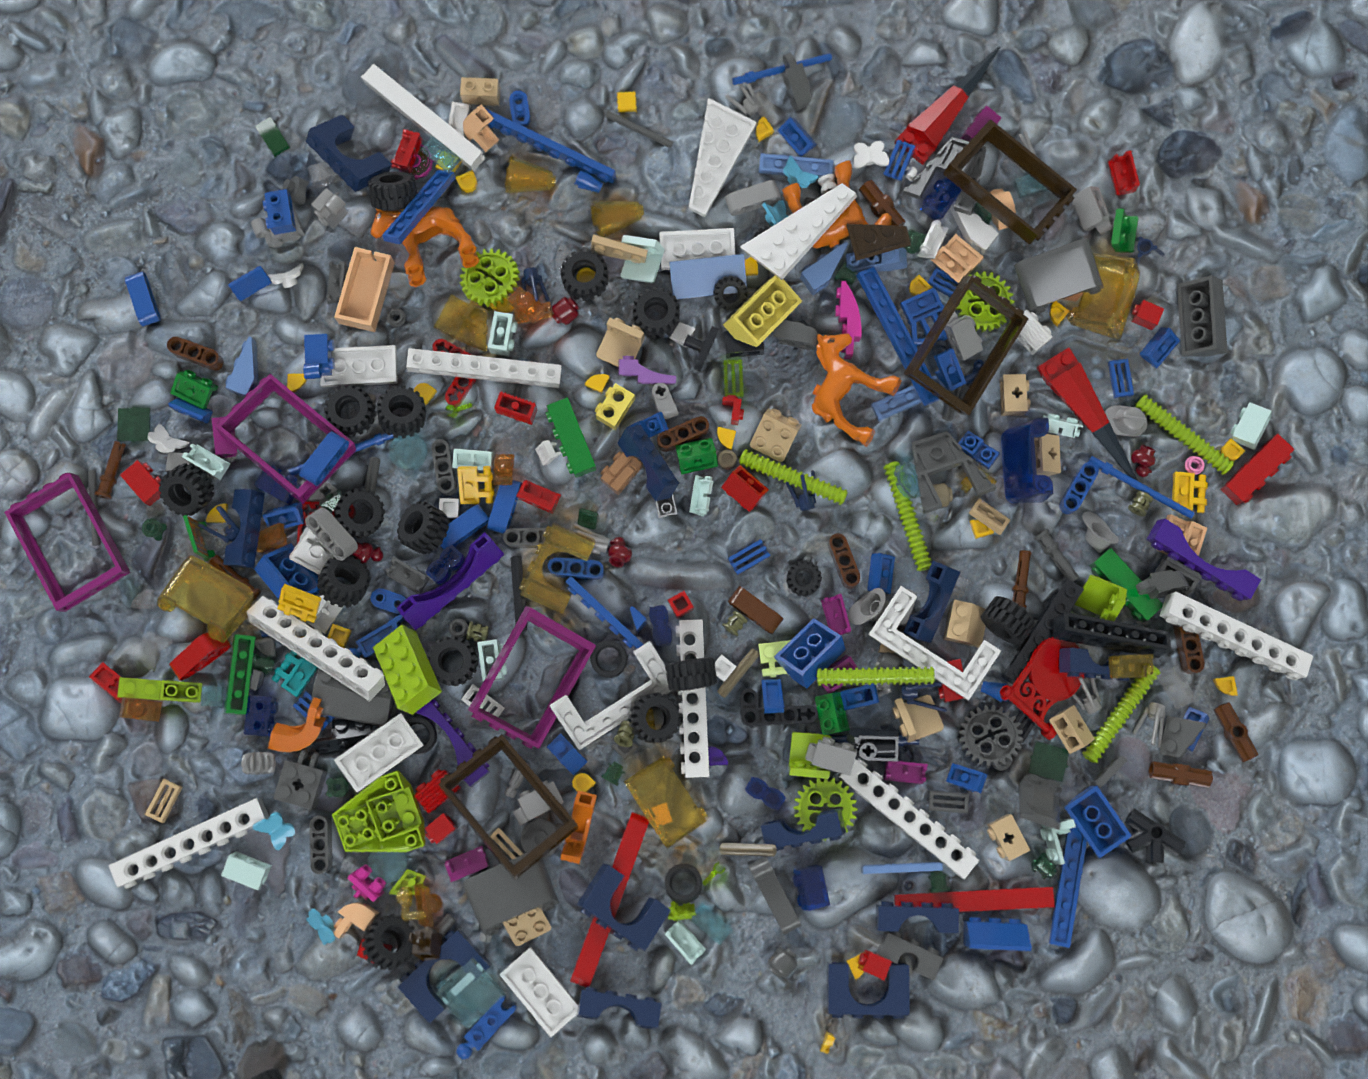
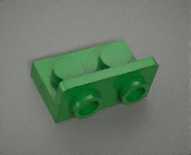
M1116 209L1111 245L1115 252H1134L1139 218L1138 216L1126 215L1124 209Z
M185 370L176 374L170 394L201 409H206L212 391L217 390L218 386L213 384V381L208 378L197 376L194 371Z
M712 438L675 446L681 475L718 467L716 449Z
M840 692L815 697L823 735L850 730Z

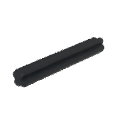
M521 556L510 558L515 625L526 607ZM527 624L525 625L523 631H527Z

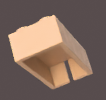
M354 247L334 316L339 324L371 332L376 331L395 264L391 255L375 251L373 255L370 250Z

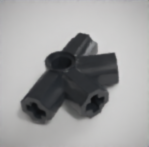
M1135 808L1127 815L1124 823L1135 829L1136 832L1132 833V837L1127 839L1125 843L1132 853L1145 848V862L1164 863V849L1176 857L1184 849L1186 842L1165 829L1162 824L1156 823ZM1153 827L1159 830L1157 838H1154L1151 834Z

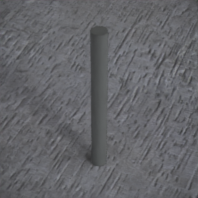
M607 111L605 118L672 148L674 141Z
M88 470L89 496L98 511V496L94 495L97 491L96 470ZM91 522L92 546H99L100 536Z

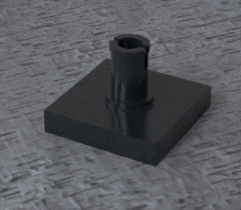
M714 326L711 327L706 340L701 341L688 334L683 346L698 351L699 356L694 367L697 371L701 372L716 339L719 329Z

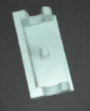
M191 444V451L189 453L184 452L182 457L221 480L230 463L198 444L197 446Z
M454 449L452 468H458V466H478V470H483V466H491V469H493L494 465L492 462L495 452Z
M235 851L228 856L221 876L259 890L261 885H264L272 865Z
M681 920L676 921L664 933L691 965L706 950Z

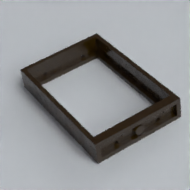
M991 119L949 163L943 173L945 177L1029 245L1034 240L1039 241L1045 234L1043 229L1046 228L1048 230L1055 222L1053 218L1055 216L1059 218L1065 210L1063 206L1066 205L1068 207L1075 199L1073 194L1077 191L1073 185ZM988 141L1059 198V201L1035 228H1032L962 171L966 164Z
M975 275L963 276L904 372L906 376L962 415L971 414L1029 319L1023 315V310L1010 305V301L1007 298L998 296L995 289L982 284V280ZM969 289L1009 319L1010 322L961 400L920 371L919 368Z
M501 734L499 737H493L487 743L488 746L483 750L480 748L475 751L469 761L460 763L454 773L445 775L440 780L439 787L516 881L578 829V824ZM501 750L563 823L560 828L515 865L510 862L452 791L453 788Z

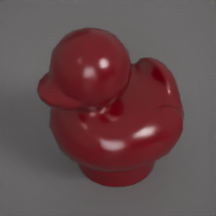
M1141 445L1140 449L1133 451L1131 455L1132 463L1137 462L1141 464L1136 469V473L1140 477H1146L1149 473H1152L1149 467L1153 466L1156 462L1154 456L1156 450L1146 445Z
M616 537L614 540H611V546L608 549L609 562L615 567H622L624 563L629 562L632 558V550L625 546L626 542L622 537Z
M356 542L358 549L351 554L354 556V559L357 560L359 558L362 564H366L370 557L375 562L381 561L384 557L380 546L374 549L367 542L362 544Z

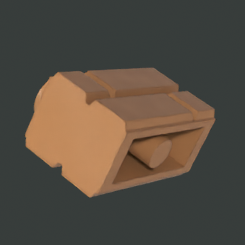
M620 451L614 456V463L610 467L607 465L600 473L602 475L601 481L617 495L623 491L643 467V463L636 457H626Z

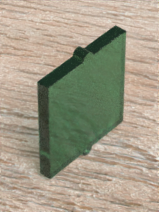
M135 406L132 408H118L117 441H131L133 443L136 441H149L150 408H136Z
M1036 741L1033 755L1030 756L1031 763L1028 773L1063 782L1065 769L1068 768L1069 752L1066 749Z

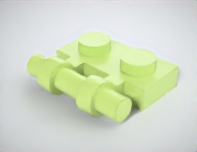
M791 640L758 644L760 663L769 664V668L762 669L763 677L770 676V678H774L776 675L788 674L782 667H775V662L777 661L774 656Z

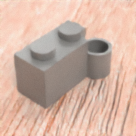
M1089 186L1073 195L1075 199L1072 205L1078 213L1079 224L1085 231L1096 228L1100 234H1104L1113 229L1115 219L1109 214L1099 187Z
M327 188L311 204L315 210L313 213L318 217V221L325 227L329 225L332 229L348 214L344 207L346 205L345 202Z
M294 209L296 231L274 235L271 229L267 228L265 218H257L251 222L256 238L265 237L270 248L280 247L288 241L299 240L305 233Z
M954 312L943 330L947 334L956 357L966 360L983 350L981 346L982 340L976 333V324L973 318L967 315L958 318Z
M828 737L818 740V744L809 743L805 759L812 762V765L851 775L857 754V749H854V745L849 743L837 744L834 743V739Z
M544 781L543 784L559 803L563 804L564 801L554 782L548 783V781ZM529 789L519 794L520 799L517 802L520 808L513 811L519 825L522 826L551 809L536 791L531 792Z

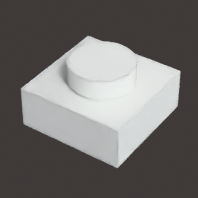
M440 498L439 509L447 515V519L459 517L460 500Z
M722 654L715 662L717 677L725 682L736 666Z

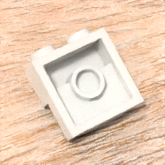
M306 527L289 559L320 575L324 564L328 559H333L334 556L311 530Z

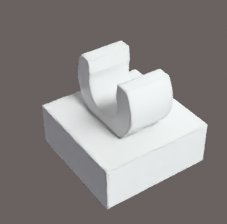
M546 440L535 449L543 466L550 464L561 454L560 451L555 452L553 449L557 445L556 442L550 443L549 440Z

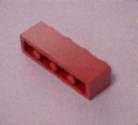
M1277 433L1220 490L1236 505L1242 502L1246 504L1253 497L1251 493L1255 489L1260 490L1266 484L1264 480L1268 476L1270 478L1279 471L1277 467L1281 463L1284 465L1291 459L1292 456L1290 454L1295 449Z

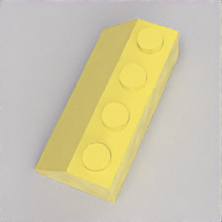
M774 275L723 326L736 340L757 347L802 300L784 279L781 280Z

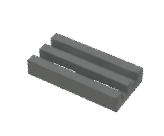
M1116 756L1090 784L1101 788L1128 760L1124 756Z
M929 791L928 810L968 813L969 794ZM934 795L965 798L964 801L934 799ZM933 803L964 805V809L933 807Z

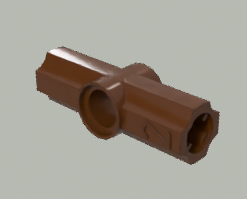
M872 179L865 182L859 188V192L870 204V209L877 218H880L882 214L888 213L892 216L891 225L903 226L906 223L895 209L893 200L889 195L883 194Z
M1226 702L1213 709L1224 729L1225 737L1231 741L1240 760L1246 762L1259 755L1248 736L1247 727L1241 723L1231 703ZM1234 727H1236L1239 731L1237 737L1233 734Z
M1151 761L1149 766V778L1170 781L1172 784L1210 788L1213 781L1212 771L1191 768L1189 765Z

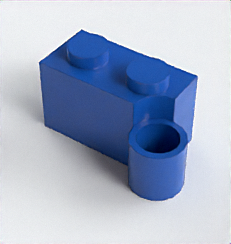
M328 334L304 335L305 364L303 366V373L305 379H320L322 376H331L332 369H335V361L332 358L334 341L331 340Z

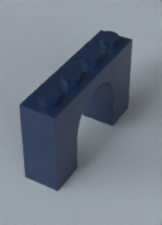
M342 114L310 128L306 143L354 192L368 187V181L372 177L390 172L392 164L381 152L365 159H352L343 155L336 146L351 140L355 126Z
M602 864L576 905L581 908L580 912L588 918L591 915L596 918L597 921L595 923L604 929L608 927L613 930L611 934L619 940H622V938L627 940V946L637 952L638 949L646 951L671 909L657 899L649 897L635 919L627 923L617 922L611 914L610 901L625 876L610 865Z
M453 929L445 936L447 941L441 945L440 959L420 960L415 965L417 969L412 974L408 971L400 979L399 990L429 1024L447 1008L446 1004L433 991L429 981L430 971L437 961L450 959L458 962L467 973L472 971L476 975L473 979L474 981L492 965L461 929L456 932Z
M827 962V1013L832 1014L833 1018H844V1014L852 1015V1018H864V1015H872V1018L883 1019L884 1015H892L893 1019H904V1015L910 1016L909 965L907 963H891L887 973V986L884 995L874 1003L864 1004L856 1001L850 994L849 964L847 962Z

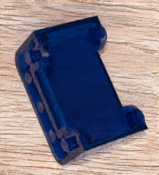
M1036 418L1010 427L1001 436L1005 498L1011 503H1043L1054 494L1053 482L1050 477L1037 475L1034 438L1043 437L1048 433L1049 418Z

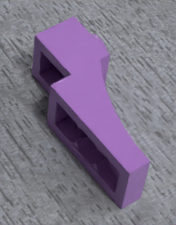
M623 356V359L618 360V376H637V384H676V376L651 371L640 365L638 360L634 359V356Z

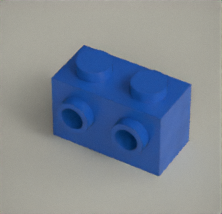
M288 190L264 193L263 207L268 214V217L265 218L267 228L271 229L274 235L296 231L292 198Z

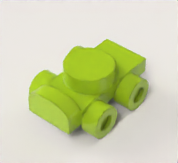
M672 901L670 903L671 907H668L671 909L668 914V920L691 919L693 915H696L694 903L679 906L677 902Z

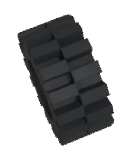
M732 275L724 276L714 286L713 294L715 301L722 309L724 308L727 311L739 309L748 298L746 285L738 277ZM734 286L737 289L738 295L734 300L725 299L723 292L726 287Z
M807 560L798 561L796 564H793L786 576L789 590L791 589L792 593L804 597L814 594L822 581L821 571L818 570V566H815L811 561L807 562ZM802 571L808 572L811 575V583L806 586L800 585L796 579L797 574Z

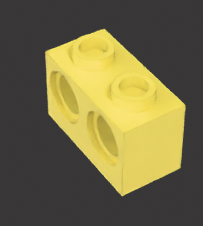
M615 383L613 388H608L605 393L606 399L603 403L600 402L595 412L597 420L616 431L635 401V394ZM616 395H622L624 396V399L620 402H617L614 400V397ZM607 410H611L614 412V415L608 418L604 416V413Z

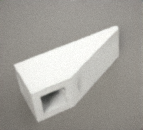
M953 201L950 212L965 242L983 256L996 240L999 233L992 225L984 223L977 214L970 216L954 211L956 201Z

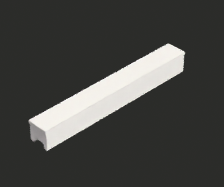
M375 64L361 76L368 87L454 157L460 159L470 170L475 172L484 161L485 157L482 155L483 152Z

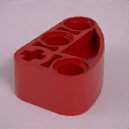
M220 629L207 632L197 637L169 663V666L177 678L183 681L218 659L232 645Z

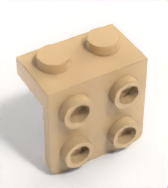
M609 317L606 324L607 331L596 356L598 359L618 367V360L623 359V356H634V359H636L645 337L640 327L635 325L631 327L619 318L612 319Z
M768 408L751 440L750 447L779 462H783L802 424L793 417L787 418L781 415L782 413L777 409Z
M930 695L914 699L935 705ZM902 698L894 700L892 712L895 719L899 720L901 734L903 737H906L908 743L938 733L944 729L937 710L915 704H907V702L904 703Z
M538 907L503 922L504 927L516 946H520L551 930L550 923L544 912Z

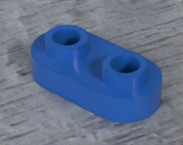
M514 91L509 97L511 118L513 122L526 127L530 123L527 95L523 91Z
M382 588L374 590L371 594V602L374 606L400 615V612L395 607V603L397 601L402 603L407 599L402 595ZM379 595H383L382 601L377 600Z

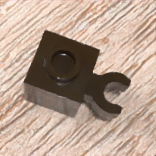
M424 927L422 930H415V934L410 933L409 942L413 944L412 954L422 961L440 959L443 935L433 927Z

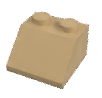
M951 601L943 640L979 648L985 631V624L981 620V615L985 609L968 602Z

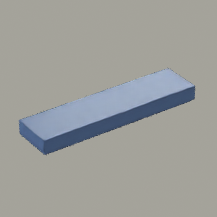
M761 153L759 173L785 176L783 169L790 156ZM792 156L800 170L817 175L819 178L827 174H833L834 160Z
M936 375L932 377L934 381L947 389ZM914 385L898 391L894 397L889 395L871 403V407L879 422L922 403Z
M941 862L861 866L862 874L943 871V863Z

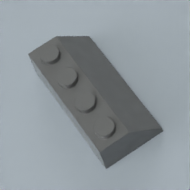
M1211 275L1177 284L1182 356L1209 357L1228 353L1223 280Z
M321 669L317 673L311 703L314 698L322 699L320 706L323 708L322 715L381 727L389 722L395 703L386 680L385 686L369 702Z

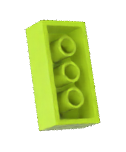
M400 625L373 647L398 709L413 715L442 692L416 631Z

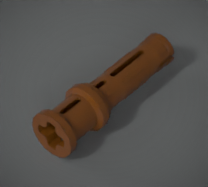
M114 441L104 475H101L99 478L100 485L98 491L94 494L95 496L109 500L112 499L113 486L117 484L115 477L126 444Z
M1020 550L1016 581L1012 587V601L1026 610V595L1029 593L1027 580L1032 552Z
M215 555L209 564L232 583L234 590L237 593L240 592L248 603L255 601L261 594V590L251 585L248 578H242L232 567L223 565L224 560L219 555Z

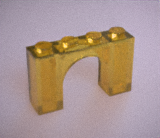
M553 522L551 527L547 526L543 534L546 537L544 544L539 543L535 552L538 557L535 562L531 561L527 569L530 572L528 579L523 578L519 589L522 590L520 595L563 614L571 598V593L550 584L543 574V563L548 556L556 552H567L588 561L595 541Z

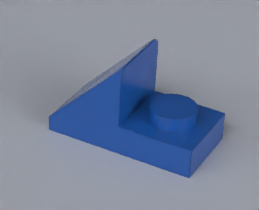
M949 348L934 356L939 368L935 375L948 391L966 384L953 348Z
M874 683L840 691L844 711L880 703Z
M561 733L547 746L559 762L573 775L588 762Z
M952 763L946 782L971 792L981 793L988 775Z

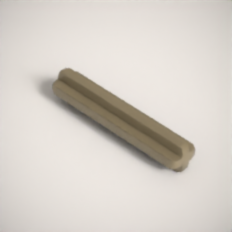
M752 648L718 689L719 695L725 698L759 657L758 651Z
M721 843L719 847L720 854L774 857L777 854L776 845Z

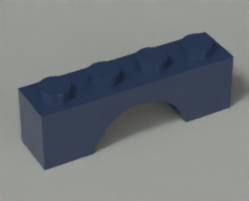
M642 426L625 428L618 441L621 450L626 457L636 456L641 460L647 475L646 488L655 501L671 498L680 483Z
M234 489L232 509L239 514L241 525L236 539L226 546L223 565L234 568L254 569L265 493L253 489Z
M936 561L932 562L926 576L929 584L928 599L921 610L910 615L903 633L932 643L961 571Z
M1059 649V673H1067V677H1079V674H1082L1084 678L1089 679L1101 676L1102 680H1113V677H1117V681H1129V678L1137 677V653H1109L1105 663L1098 665L1090 657L1088 649Z
M841 808L821 812L817 817L814 828L807 831H798L791 828L784 819L764 822L761 825L764 844L776 845L777 851L784 849V846L791 845V848L800 847L804 842L817 844L821 843L822 839L827 838L830 841L839 840L846 832Z
M881 901V905L876 904V930L898 932L902 923L908 918L924 916L932 922L935 931L938 933H959V908L953 907V903H941V906H933L931 902H921V906H913V902H901V905H893L892 901Z
M586 987V990L580 992L576 1017L597 1020L605 1009L621 1007L632 1015L636 1027L656 1030L659 1026L662 1003L657 1002L656 998L645 997V1000L637 999V995L625 994V997L618 996V992L608 990L605 993L597 992L598 989Z

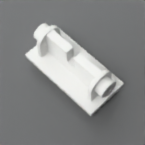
M939 220L931 222V228L923 245L920 246L917 256L935 259L949 228L942 227Z

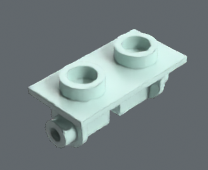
M1049 413L1048 416H1042L1046 420V422L1041 424V429L1044 432L1058 434L1059 428H1062L1061 435L1075 438V436L1079 437L1080 435L1078 427L1083 428V425L1076 418L1067 417V420L1060 419V415Z
M695 475L690 513L704 517L709 512L710 497H707V494H711L712 484L714 483L712 477L705 476L704 478Z

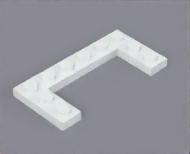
M900 586L869 633V636L916 667H921V669L927 667L929 669L933 666L936 680L969 700L1001 650L984 640L963 672L953 667L897 630L898 625L917 598L916 595Z
M650 641L633 651L650 681L591 719L584 722L567 695L550 705L552 711L579 750L621 724L622 721H626L628 715L632 713L630 708L635 705L634 702L639 700L640 697L651 693H661L663 695L671 692L668 688L665 665Z

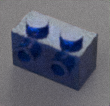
M948 178L938 179L932 187L934 189L932 193L927 195L922 202L924 205L920 210L932 220L943 219L962 191Z
M248 695L243 735L270 737L276 724L274 716L278 712L277 698Z
M811 865L793 870V883L798 890L797 902L802 910L810 911L830 906L822 865Z

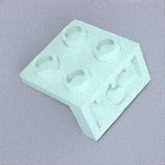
M623 235L622 243L648 250L645 263H634L630 260H625L620 275L621 278L654 283L665 249L655 239Z
M1060 819L1061 826L1059 830L1042 825V829H1040L1043 841L1046 840L1048 847L1046 848V855L1052 863L1065 864L1057 834L1061 835L1071 832L1070 828L1076 827L1074 819Z

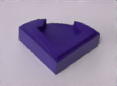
M708 746L709 766L728 765L727 757L720 749Z

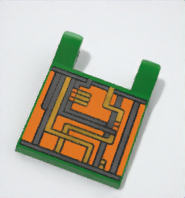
M188 515L183 516L194 553L202 556L205 562L216 555L215 550H207L201 531L204 529L198 526L199 524L207 526L206 522H198Z

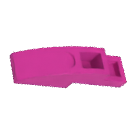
M841 281L840 287L836 289V298L839 299V305H836L835 316H838V323H845L842 324V334H849L852 337L851 344L841 351V353H844V359L851 360L854 342H860L862 337L861 318L857 302L846 281Z

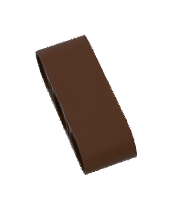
M176 336L171 337L167 341V349L180 359L215 371L221 369L224 364L222 356L213 349ZM181 344V348L175 351V347ZM199 350L198 355L192 357L193 352ZM212 357H216L213 363H209Z
M699 416L663 431L657 438L658 448L663 452H669L676 449L675 446L690 443L704 437L709 431V421L707 418ZM698 423H703L706 428L700 431L695 426ZM686 431L689 435L686 438H681L678 433ZM668 438L671 440V443L665 446L661 444V440Z
M836 533L829 539L828 548L843 586L852 589L860 582V573L847 539L844 535ZM839 539L842 542V546L839 548L835 547L832 544V540ZM846 557L849 560V564L846 566L840 564L839 558ZM849 574L853 575L856 582L848 583L846 576Z
M738 586L727 601L731 606L770 634H773L784 620L777 612L741 586Z
M1178 624L1174 625L1173 629L1182 670L1187 674L1201 672L1205 667L1199 634L1184 631L1182 626ZM1187 641L1192 644L1191 651L1186 648ZM1191 660L1196 663L1195 670L1190 667Z

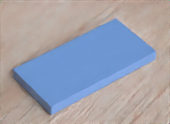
M744 254L669 262L672 294L677 299L714 295V286L718 283V280L729 275L741 279L747 288ZM728 286L724 289L723 294L738 293L734 286Z

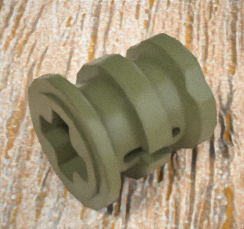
M1138 491L1136 493L1137 497L1132 501L1133 505H1129L1128 509L1132 513L1144 517L1146 516L1145 510H1148L1149 503L1153 501V498L1145 492Z
M734 610L733 616L729 617L727 624L723 623L722 626L729 633L737 637V631L743 628L742 625L746 624L748 620Z
M471 621L466 640L469 641L470 638H473L474 641H487L489 626L482 627V624L474 625Z
M629 721L621 722L617 735L614 737L615 743L622 747H631L633 745L632 740L635 735L632 732L634 730L633 727L629 726V723H631Z

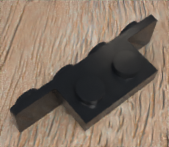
M346 719L332 720V737L316 739L313 742V746L318 753L348 750L376 730H373V725Z

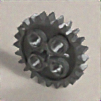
M985 705L984 711L977 707L976 714L970 711L971 718L964 717V721L967 724L961 723L960 727L964 730L959 731V735L963 736L959 739V743H965L961 750H968L966 758L972 755V763L979 760V767L986 763L987 769H989L990 764H993L995 769H997L998 763H1001L1004 767L1006 765L1005 760L1012 762L1011 755L1018 756L1016 750L1022 749V746L1018 743H1022L1024 739L1018 737L1023 734V730H1017L1021 723H1014L1016 716L1010 718V711L1004 714L1003 707H1000L997 711L995 705L992 706L991 710ZM996 720L1001 723V726L994 728L990 723ZM975 728L982 729L983 733L981 735H975L972 732V730ZM989 733L991 734V736H994V740H992L990 737L987 738ZM1006 738L1010 743L1005 746L1001 745L999 739ZM987 745L991 748V752L984 753L981 751V747Z

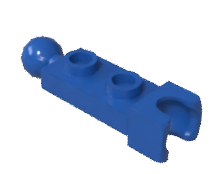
M401 614L394 617L386 624L357 640V649L349 648V650L357 658H360L361 654L366 659L375 654L373 647L397 629L405 619Z
M504 994L499 997L464 1036L468 1042L462 1043L457 1047L456 1052L459 1058L468 1059L472 1055L473 1047L479 1051L517 1009L516 1005H512L509 1009L503 1007L502 1003L506 998Z

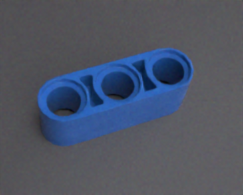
M141 271L125 277L129 295L140 325L144 327L161 321V316L145 272Z
M333 431L328 433L302 466L299 475L315 486L320 485L348 449L349 441Z
M1086 462L1077 470L1059 503V508L1064 514H1071L1081 506L1099 472V468L1095 463ZM1084 468H1088L1092 475H1086ZM1075 484L1082 486L1083 491L1078 492ZM1066 500L1073 502L1074 507L1069 508L1066 505Z
M506 477L502 478L487 529L502 534L509 529L518 501L516 495L520 490L522 482Z
M479 504L473 506L447 525L449 526L446 532L447 536L440 545L444 552L450 551L488 523L489 517Z
M555 557L548 562V569L555 577L569 578L571 576L574 579L599 580L605 573L602 563L596 560ZM555 563L562 564V569L558 572L552 570V566ZM573 565H580L581 571L579 573L571 572ZM599 566L601 571L599 574L593 575L590 573L591 568Z

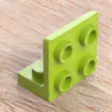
M1090 575L1075 605L1100 615V619L1115 621L1126 603L1127 589Z
M792 732L788 767L789 775L829 779V769L812 765V762L806 760L805 757L809 743L818 744V740H823V737L831 738V736Z

